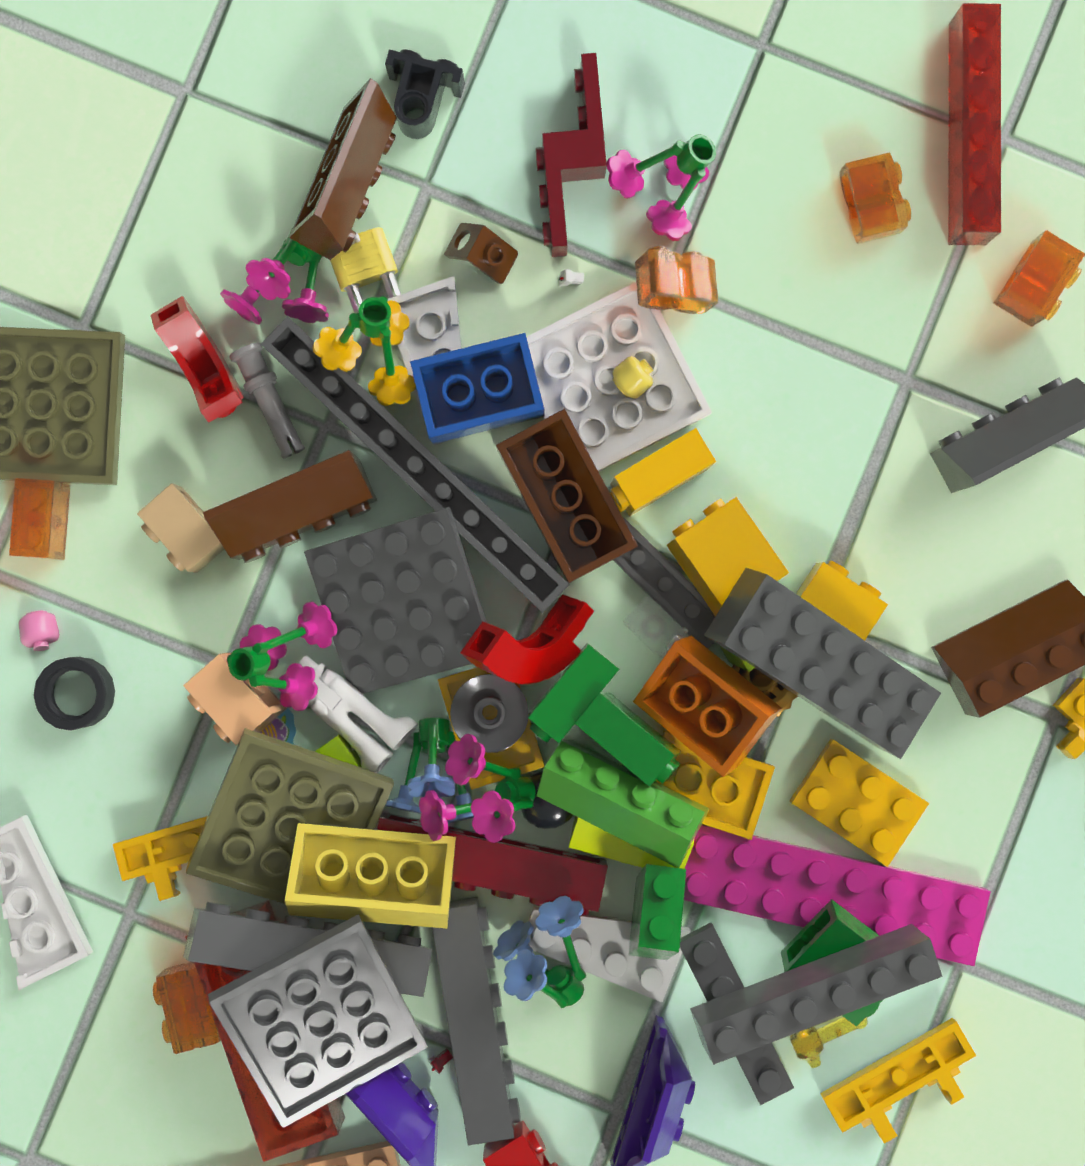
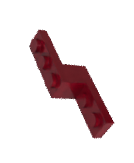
M597 53L581 54L580 69H574L575 93H582L583 106H577L579 130L542 133V147L535 148L537 171H544L545 184L539 185L540 208H548L549 222H542L544 246L551 245L552 257L567 256L568 243L562 182L605 179L607 163Z

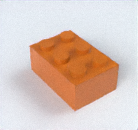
M691 635L674 642L633 700V703L723 777L740 765L782 709V707Z

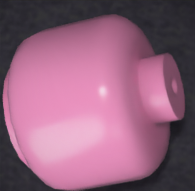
M41 610L27 613L19 620L20 641L24 646L33 648L34 651L48 650L49 643H53L59 638L60 634L56 617L52 613Z

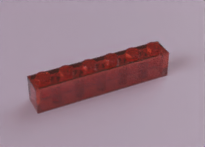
M963 3L949 23L948 245H987L1001 233V4Z

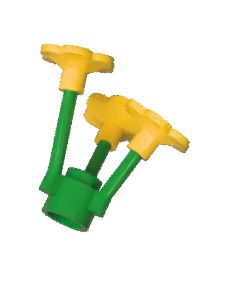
M385 296L365 299L360 304L358 313H351L349 315V323L346 328L335 330L331 327H325L320 331L319 339L313 344V352L318 357H321V363L326 369L336 370L339 368L342 371H351L355 367L356 359L362 353L361 346L353 341L352 335L354 330L359 328L364 335L370 337L373 345L383 347L385 367L377 369L374 373V379L368 383L369 393L377 396L378 403L383 406H389L394 402L405 404L411 399V392L416 389L414 376L408 375L405 367L394 366L391 345H398L403 341V332L409 328L410 320L406 314L401 312L399 303L392 300L388 301Z

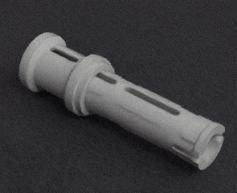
M252 343L237 349L229 357L231 362L237 363L246 383L243 385L245 391L249 394H254L281 451L282 458H288L292 456L291 453L293 452L287 440L290 442L295 454L303 451L305 447L302 445L274 386L277 383V376L275 372H270L261 354L263 350L261 343Z

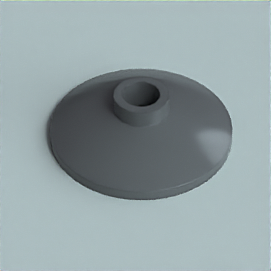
M493 674L476 676L464 683L456 692L450 711L451 723L459 739L461 740L465 734L474 735L477 742L484 745L485 752L487 753L505 750L516 743L527 726L529 714L528 704L521 689L515 683L506 681ZM493 705L496 707L498 714L494 719L490 720L484 717L483 708L485 706Z

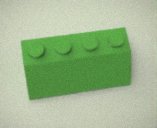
M573 740L560 742L544 767L537 796L676 868L681 866L709 811L708 807L658 782L648 786L625 766Z

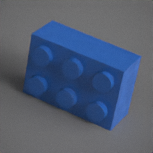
M526 333L410 361L428 437L432 444L545 416V409Z

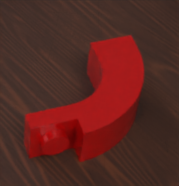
M184 296L152 313L150 317L154 330L187 377L194 391L200 412L208 423L233 413L236 407L242 404L243 393L216 344Z
M562 594L539 628L530 636L516 640L506 630L482 621L460 653L476 667L506 681L518 684L538 683L560 673L578 656L581 649L573 641L583 630L594 610L586 602Z

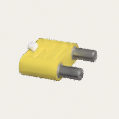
M380 227L361 233L356 232L349 250L346 253L341 251L330 260L342 292H347L354 313H358L359 309L352 290H354L360 305L363 302V298L359 288L383 280L388 297L392 298L394 296L387 279L390 277L396 296L401 295L394 276L398 270L384 231Z

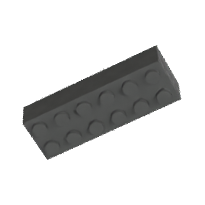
M745 568L704 634L707 638L872 745L899 759H902L941 695V692L768 574Z

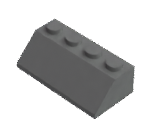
M1059 377L1039 387L1040 396L1029 401L1027 395H1024L1005 405L1008 413L995 418L992 412L971 423L975 429L974 431L962 436L958 430L939 440L941 448L930 453L950 492L954 493L976 486L1084 429L1085 383L1077 377L1063 383Z

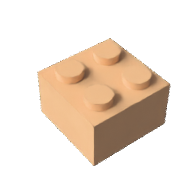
M231 653L218 654L183 686L190 693L187 699L191 705L202 714L207 712L216 724L213 725L215 732L225 742L230 743L232 741L235 745H238L245 728L260 733L287 708L281 705L280 700L268 686L252 687L249 679L237 680L229 671L227 656Z

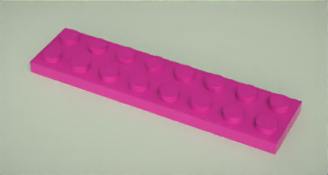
M704 824L701 825L694 838V845L685 866V901L805 927L832 899L879 936L913 924L931 939L936 958L974 967L991 891L983 887L891 866L886 867L882 864L755 835L750 840Z

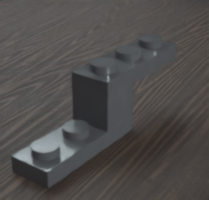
M712 922L680 938V949L707 1002L744 988ZM772 1043L736 1056L760 1106L794 1089Z

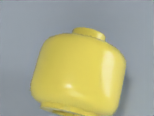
M627 357L613 369L612 380L627 398L636 399L652 387L653 378L650 376V373L653 369L645 359L639 361L635 357Z

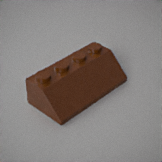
M370 78L343 107L289 236L292 240L329 260L341 251L346 253L352 245L356 232L352 230L355 219L359 220L366 211L369 204V199L365 197L369 186L373 187L377 182L383 168L378 164L382 154L386 155L396 137L391 131L397 117L379 84Z
M565 409L496 445L497 452L568 583L585 576L638 547Z
M348 450L203 512V515L229 557L236 560L243 559L244 563H249L265 556L264 549L278 544L280 548H284L301 540L299 534L313 529L315 533H319L336 525L334 519L349 514L350 518L365 514L371 510L369 504L378 500L360 459Z
M1063 580L931 647L965 715L981 718L1085 665V596L1069 580Z

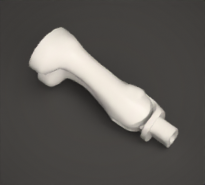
M305 656L298 664L314 669V682L318 687L316 697L309 700L308 706L322 721L339 733L356 750L360 756L362 768L378 773L387 764L393 753L363 731L350 719L348 713L353 712L361 718L393 750L398 749L417 728L418 723L410 717L392 718L386 715L348 680L334 671L326 670L327 666L325 664L317 665L311 658Z

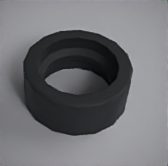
M68 657L55 660L42 670L36 680L33 696L36 709L44 721L55 728L72 731L93 726L107 716L114 703L115 687L112 676L102 664L90 658ZM74 670L84 672L90 676L96 689L94 705L89 711L78 716L67 715L62 712L57 706L54 697L55 683L58 678L64 673Z

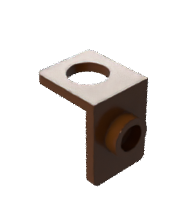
M461 223L444 255L449 259L468 261L496 283L503 284L518 256V251L485 225ZM470 233L468 242L463 248L458 250L462 238Z

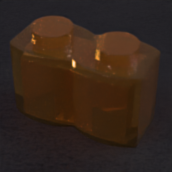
M890 152L845 163L839 171L856 243L859 244L902 233L908 227V221L911 220V208L906 198L903 199L899 191V185L902 183V171L899 163L893 161Z
M656 246L649 248L635 261L638 305L649 309H673L687 314H704L718 304L714 259L702 256V253L696 251L680 255L679 253L669 251L667 247Z

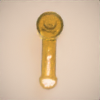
M843 1017L821 1028L811 1027L792 1034L790 1041L797 1058L806 1060L811 1068H816L821 1065L819 1055L824 1049L823 1044L856 1029H863L867 1026L868 1020L866 1017L856 1027Z

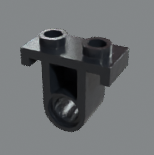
M389 49L385 62L389 80L397 81L398 74L402 75L394 102V111L398 125L405 136L411 139L424 138L432 132L435 126L445 87L453 88L454 97H462L465 86L463 69L446 59H438L436 62L424 59L420 54L412 50L403 49L398 52ZM412 109L424 111L423 115L417 119L406 117V114Z

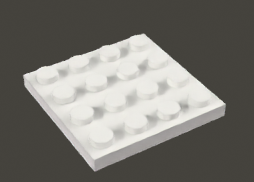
M644 278L527 336L545 409L543 419L565 409L598 472L712 414ZM631 356L639 361L645 359L653 369L650 373V376L653 378L652 387L636 399L627 398L612 380L613 369L627 357Z

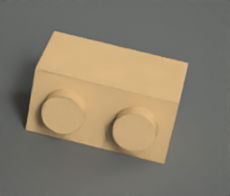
M171 483L137 513L144 521V524L141 526L142 530L155 543L161 541L170 551L166 554L167 558L181 572L186 569L187 572L198 573L224 550L222 544L205 520L204 511L181 486Z

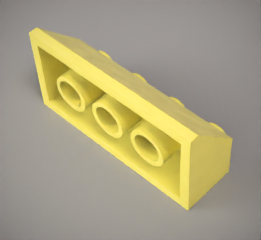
M298 823L285 895L288 913L291 916L348 920L359 914L363 922L447 929L456 837L442 836L440 840L432 841L429 834Z

